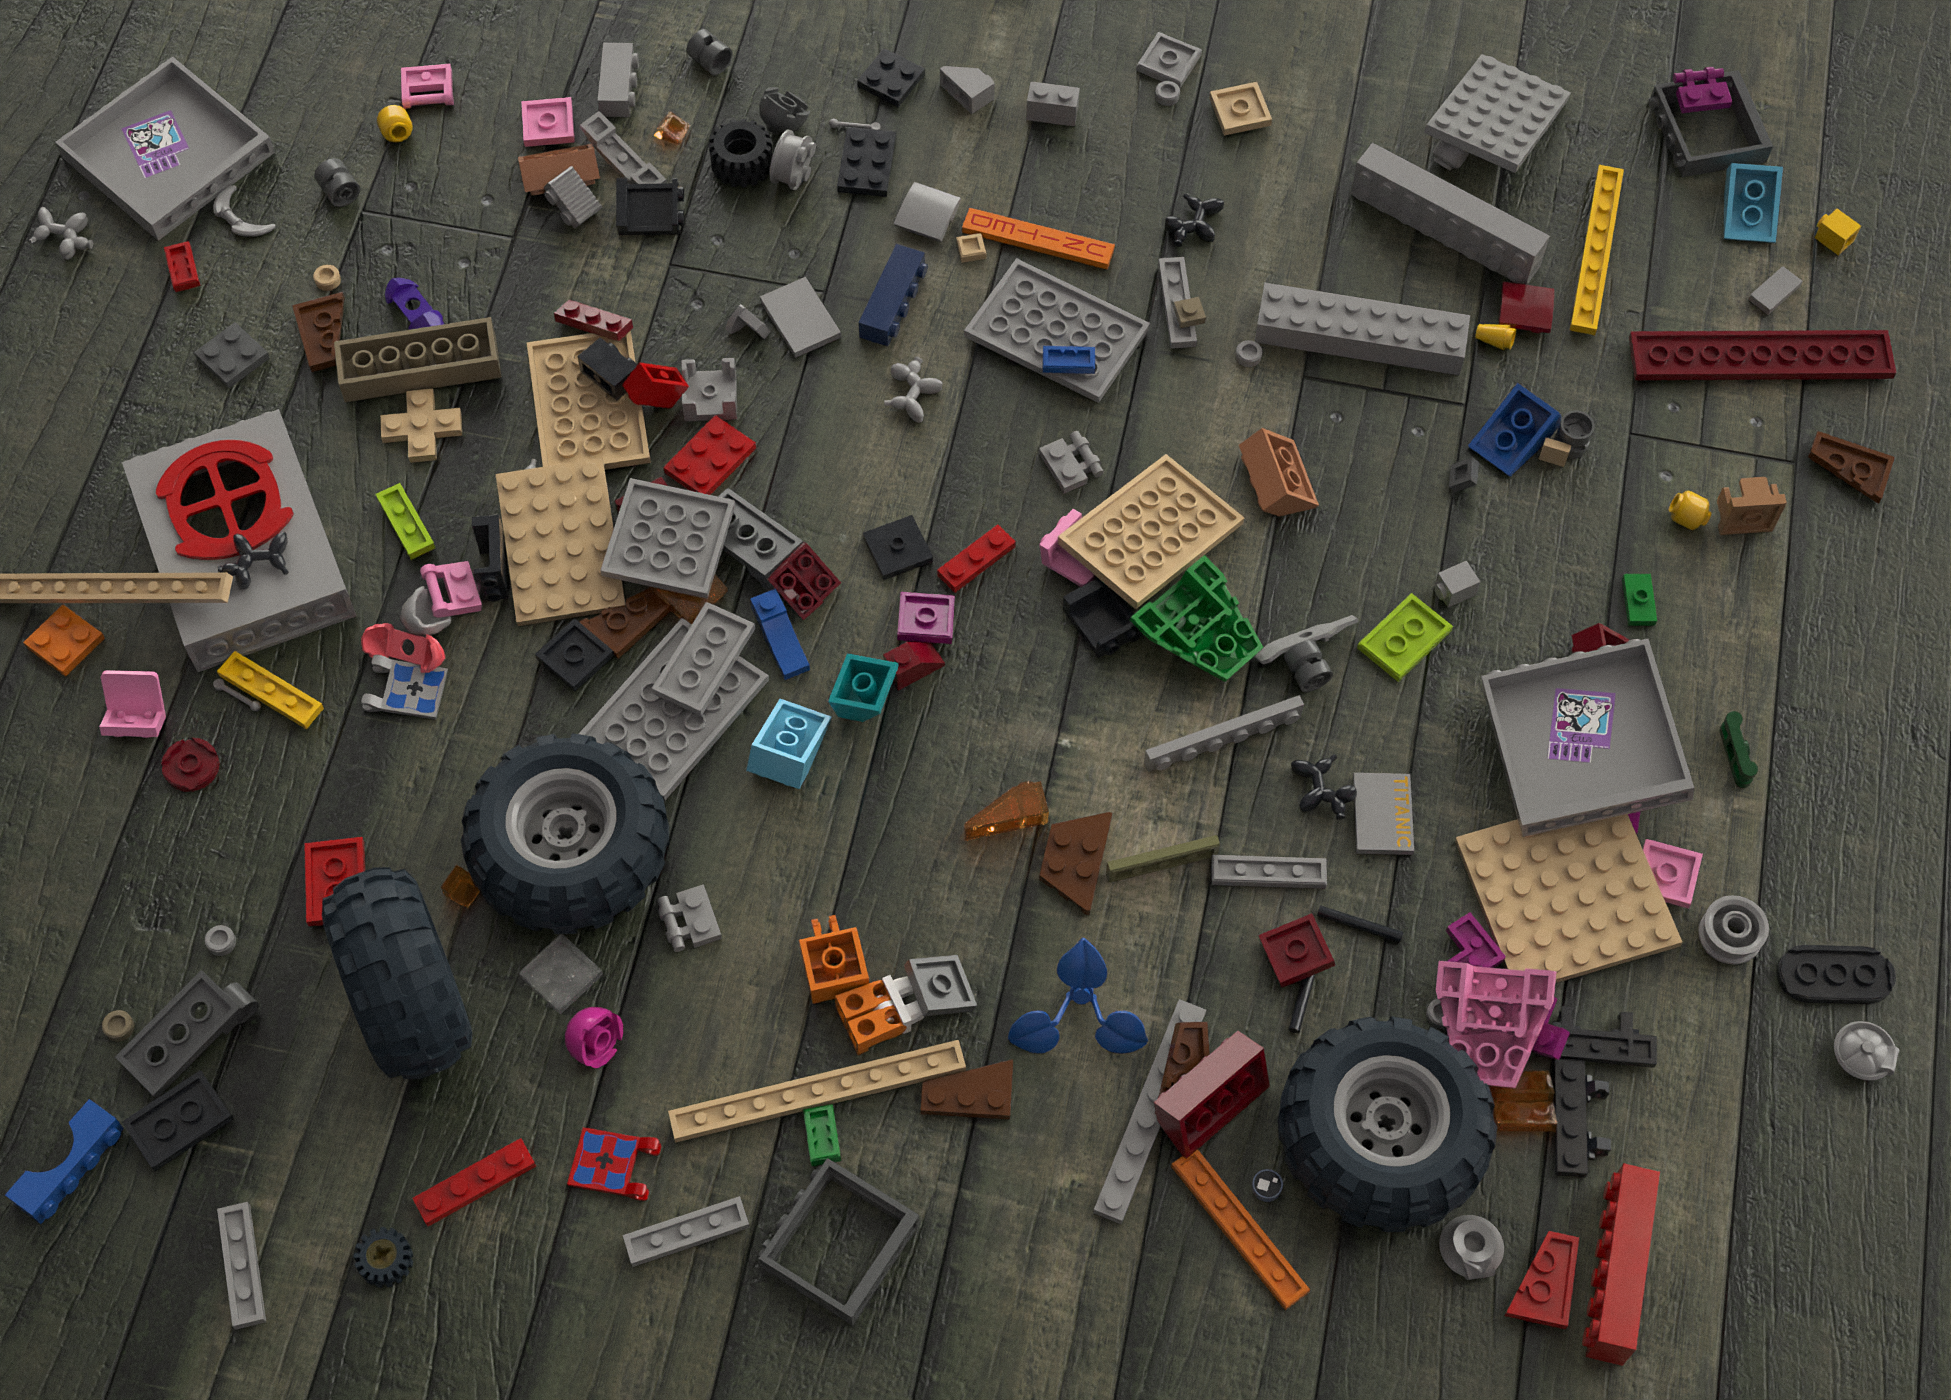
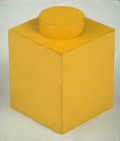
M1836 209L1830 215L1825 214L1817 223L1819 229L1815 239L1839 256L1854 242L1861 225L1839 209Z

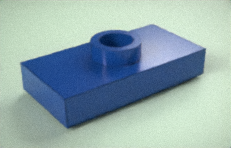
M1043 346L1042 373L1095 374V347Z

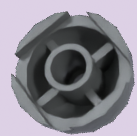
M768 87L765 89L759 104V114L762 121L773 134L778 135L786 130H792L794 133L803 126L810 114V111H806L808 108L807 104L791 92L786 91L784 95L778 93L779 88Z

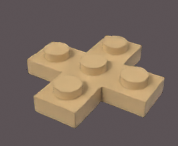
M433 389L406 391L407 413L381 415L382 442L408 441V458L410 463L437 460L436 438L462 436L460 408L435 410Z

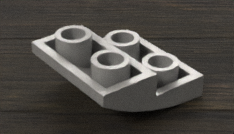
M914 182L901 205L894 225L895 227L942 243L949 223L953 222L961 198Z

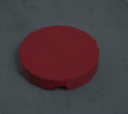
M191 738L192 740L186 741L183 739L175 742L167 749L162 757V773L165 780L173 788L182 792H194L205 788L215 779L219 772L220 761L215 748L208 741L200 738Z

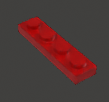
M522 1138L412 1199L427 1227L535 1168L536 1164Z

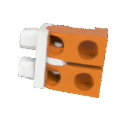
M891 975L883 977L882 980L874 981L835 996V1007L845 1029H847L857 1055L869 1051V1047L882 1041L910 1032L911 1025L924 1018L917 1001L907 1005L903 1003L902 998L913 994V988L907 976L893 980Z

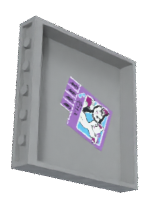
M174 57L162 63L158 68L141 78L136 84L122 92L110 103L103 106L99 111L55 142L62 158L158 241L216 198L220 192L233 185L275 153L270 137Z
M1633 639L1622 645H1606L1595 651L1586 653L1575 652L1568 657L1559 659L1548 658L1541 663L1533 665L1521 664L1514 669L1506 671L1494 670L1487 675L1481 676L1482 690L1522 837L1693 800L1694 785L1649 639Z

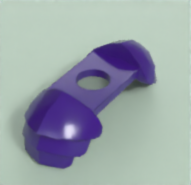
M400 277L392 278L389 281L385 291L386 303L389 304L394 301L411 323L408 330L444 324L441 313L432 309L417 290L419 286L415 282ZM410 300L420 302V306L416 310H408L406 304Z

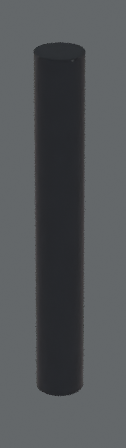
M1321 905L1317 913L1318 917L1399 943L1403 936L1402 931Z
M1315 974L1301 981L1288 1029L1292 1033H1300Z

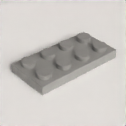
M706 602L653 685L652 693L702 716L753 634L755 623Z

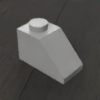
M950 66L940 68V85L971 114L994 100V81L979 68Z

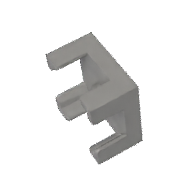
M734 358L721 359L722 370L696 371L695 360H682V376L689 386L684 394H682L685 421L711 420L715 415L722 420L737 419V379Z

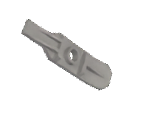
M1351 615L1332 623L1316 625L1280 638L1263 647L1255 658L1260 663L1266 664L1303 641L1314 640L1316 642L1319 639L1324 642L1329 641L1330 637L1347 626L1358 623V618Z

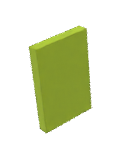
M1411 593L1358 643L1357 649L1399 682L1452 631L1453 626Z

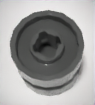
M707 29L696 32L690 38L686 48L687 54L712 75L722 73L729 66L733 57L732 50L722 41H718L717 37Z
M328 159L322 162L315 170L314 178L334 206H346L352 203L360 194L359 184L340 159Z
M1578 410L1569 411L1561 418L1554 440L1572 445L1567 459H1578L1585 454L1594 432V420L1587 413Z
M1314 640L1298 643L1284 655V660L1290 671L1295 673L1294 678L1302 692H1311L1319 689L1333 677L1329 665L1325 659H1322L1323 655Z

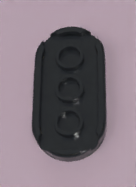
M1794 946L1781 957L1776 969L1778 982L1784 992L1793 999L1805 1003L1875 1004L1884 1000L1889 995L1896 982L1895 969L1889 959H1885L1880 955L1881 952L1865 946Z

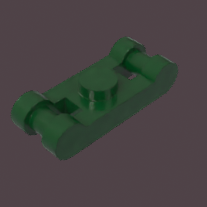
M1731 711L1726 715L1719 732L1734 781L1738 787L1747 788L1756 776L1758 766L1750 761V747L1747 740H1744L1740 729L1743 717L1739 712Z

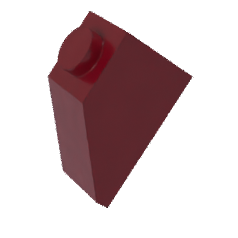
M906 642L883 654V660L896 662L899 665L892 682L898 691L945 666V662L931 642Z

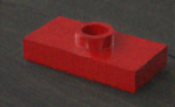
M187 241L164 247L174 291L179 292L201 286L190 242Z

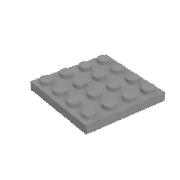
M630 478L600 570L601 576L708 599L735 509V500Z

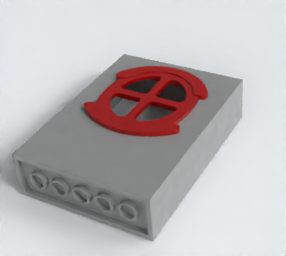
M279 409L265 412L260 416L239 421L231 426L215 429L207 434L188 438L183 442L162 447L157 451L142 456H135L130 460L122 462L159 573H218V565L223 566L229 562L237 563L241 556L234 546L233 536L235 534L243 535L249 541L252 550L269 549L272 539L282 531L287 533L288 543L286 549L281 554L286 562L285 567L289 571L287 575L273 567L269 560L253 561L250 568L247 569L251 578L249 588H240L236 583L235 576H233L228 603H170L184 647L197 672L223 664L234 651L246 656L356 617ZM239 462L253 469L260 479L256 483L227 491L224 488L218 467ZM208 471L215 489L214 497L188 506H182L181 494L187 480L192 476ZM259 492L266 493L265 507L258 521L251 528L240 530L231 507L232 502ZM220 507L229 529V535L224 538L205 536L194 530L187 523V518L212 508Z

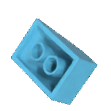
M1730 164L1726 170L1724 191V239L1776 243L1783 167Z
M779 699L751 745L746 771L799 789L815 759L830 724L831 716Z

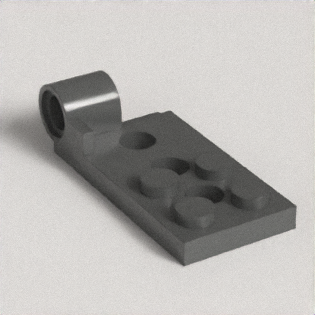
M727 488L718 497L735 500V509L732 518L735 520L729 525L722 550L746 566L749 574L757 579L767 592L775 588L767 579L803 541ZM744 532H754L750 537H741ZM764 545H772L770 550H759Z
M201 970L115 1058L153 1096L158 1098L222 1032L227 1035L237 1024L244 1023L250 1019L257 1011L259 1003L239 983H232L222 990ZM201 1005H207V1014L201 1019H196V1009ZM184 1026L186 1028L185 1036L179 1041H174V1031ZM163 1048V1059L153 1063L151 1059L153 1052Z

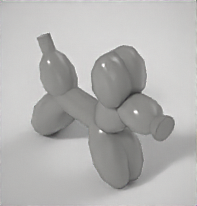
M45 207L39 209L38 219L41 226L36 228L34 236L29 239L31 244L37 240L47 238L50 233L64 235V240L59 247V252L62 258L66 260L71 259L75 255L76 248L82 250L88 247L92 249V240L88 241L84 237H77V233L82 231L87 225L88 218L85 213L72 215L66 224L63 225L55 224L51 213Z
M915 357L914 361H911L908 366L900 363L891 366V376L899 381H907L911 389L906 397L897 396L892 400H884V406L891 405L896 409L906 408L910 418L920 423L923 421L924 415L922 407L916 401L920 393L930 395L938 393L942 389V382L936 378L920 379L917 373L920 371V364L923 360L920 357Z

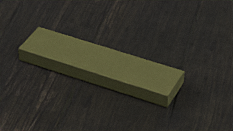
M1214 835L1108 861L1106 876L1108 882L1111 883L1209 859L1212 855H1218L1220 842L1218 836Z

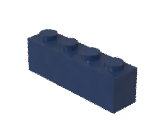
M899 244L895 245L858 322L859 338L889 346L892 337H897L900 329L899 322L901 318H906L909 311V301L911 298L916 297L919 288L918 282L920 278L924 279L927 273L928 264H925L924 252Z

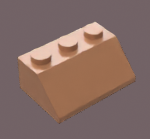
M592 144L518 157L525 192H531V195L545 193L546 191L543 187L570 166L574 168L586 186L595 184V179L600 178Z
M1261 428L1239 444L1242 453L1241 459L1248 469L1250 483L1256 490L1258 504L1264 512L1283 516L1314 509L1319 506L1294 440Z

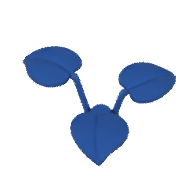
M1081 938L1058 962V977L1063 983L1070 986V992L1066 993V998L1055 1019L1051 1021L1049 1015L1044 1011H1031L1018 1018L1011 1026L1008 1034V1040L1012 1044L1026 1051L1045 1053L1052 1050L1059 1041V1031L1054 1026L1058 1025L1067 1006L1073 1000L1077 1004L1092 1002L1098 1022L1102 1025L1096 1030L1095 1038L1104 1049L1114 1053H1130L1144 1047L1148 1042L1143 1023L1133 1013L1116 1011L1111 1013L1106 1020L1102 1017L1097 1003V996L1093 992L1094 988L1100 987L1105 982L1107 967L1097 949L1085 938Z

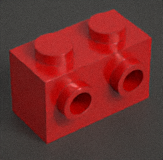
M639 363L623 383L629 399L634 404L671 409L689 387L677 368Z

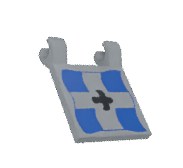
M374 655L371 662L373 671L376 673H390L383 699L372 694H364L361 700L363 710L367 712L384 711L436 720L448 669L437 667L429 673H421V665L392 660L382 655Z

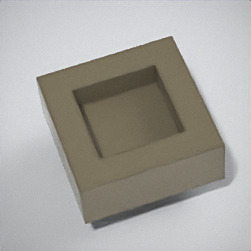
M1199 297L1174 302L1173 309L1180 328L1205 324L1206 316Z

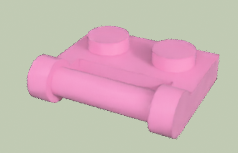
M441 64L401 68L403 109H410L415 105L439 103L454 105L451 65ZM444 90V93L411 96V93Z
M468 561L439 566L427 564L421 567V576L426 580L433 603L431 609L434 617L441 618L481 611V600ZM439 578L444 580L450 603L443 601L437 582Z

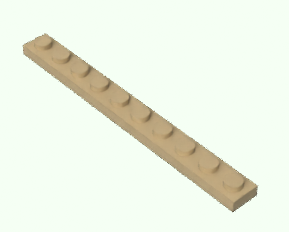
M228 573L0 574V603H228L233 576Z
M959 1040L670 1110L668 1113L676 1143L802 1112L803 1109L830 1105L966 1071V1065Z

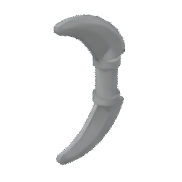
M235 185L224 189L216 197L213 204L214 214L217 217H222L231 225L232 233L241 236H260L276 228L275 224L253 225L243 222L232 212L229 205L230 198L237 189Z

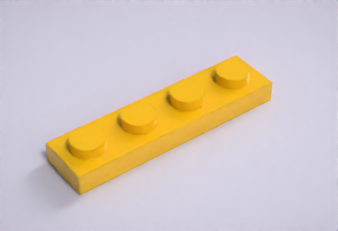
M236 651L217 670L221 678L305 729L311 725L324 709L319 701Z

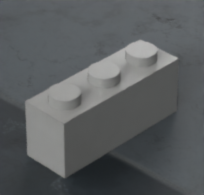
M603 43L598 106L599 111L605 117H630L631 107H635V92H632V89L637 87V73L634 72V68H639V55L634 53L633 43Z

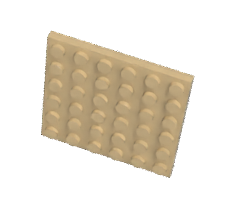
M1628 814L1522 837L1517 819L1458 836L1455 839L1456 846L1494 942L1506 956L1503 962L1505 969L1525 971V968L1556 971L1555 983L1677 948L1682 944L1681 937Z

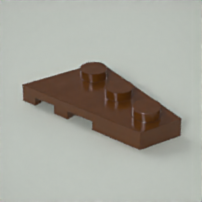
M343 292L292 305L311 372L336 366L334 342L340 341L345 300Z
M1817 431L1808 455L1810 459L1878 504L1883 497L1895 459L1893 456Z
M656 587L648 588L627 598L626 606H619L613 609L608 607L602 610L600 615L590 620L585 618L579 622L611 648L614 656L619 659L676 607V601L662 589Z
M1207 1022L1175 1023L1159 1095L1176 1084L1182 1075L1187 1074L1196 1067L1202 1058L1210 1055Z
M1013 1059L924 1081L922 1084L921 1114L1010 1120Z

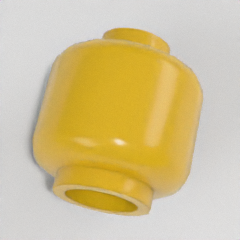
M387 106L377 116V125L383 137L389 142H402L411 135L413 130L412 121L406 110L401 106Z
M1692 491L1676 494L1669 506L1672 521L1690 530H1695L1700 525L1705 526L1712 514L1709 511V501Z

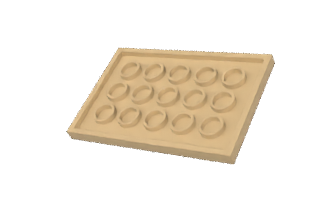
M631 331L619 342L593 333L527 342L543 467L603 458L605 470L651 463L642 405L634 404L629 399L628 393L616 401L580 371L577 357L597 339L602 338L605 342L614 344L625 358L629 357L635 362Z
M1165 454L1058 536L1057 544L1132 607L1137 609L1243 525L1245 518Z
M603 458L496 474L517 625L523 626L598 614L608 607L613 609L619 606H626L622 580L601 576L600 571L614 530Z

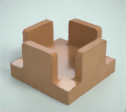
M1766 477L1742 478L1739 482L1742 497L1731 498L1729 487L1722 488L1717 499L1721 517L1718 524L1720 535L1771 532L1774 530L1787 504L1785 494H1779L1777 484H1770L1769 486Z

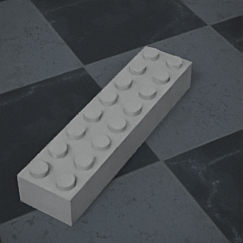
M1374 143L1369 146L1357 162L1351 195L1355 196L1358 200L1376 207L1379 211L1387 213L1403 224H1407L1421 231L1424 235L1436 239L1446 247L1453 248L1464 254L1467 258L1473 259L1488 269L1509 278L1514 283L1527 285L1540 268L1549 241V235Z
M1265 283L1254 342L1460 375L1465 358L1470 315Z

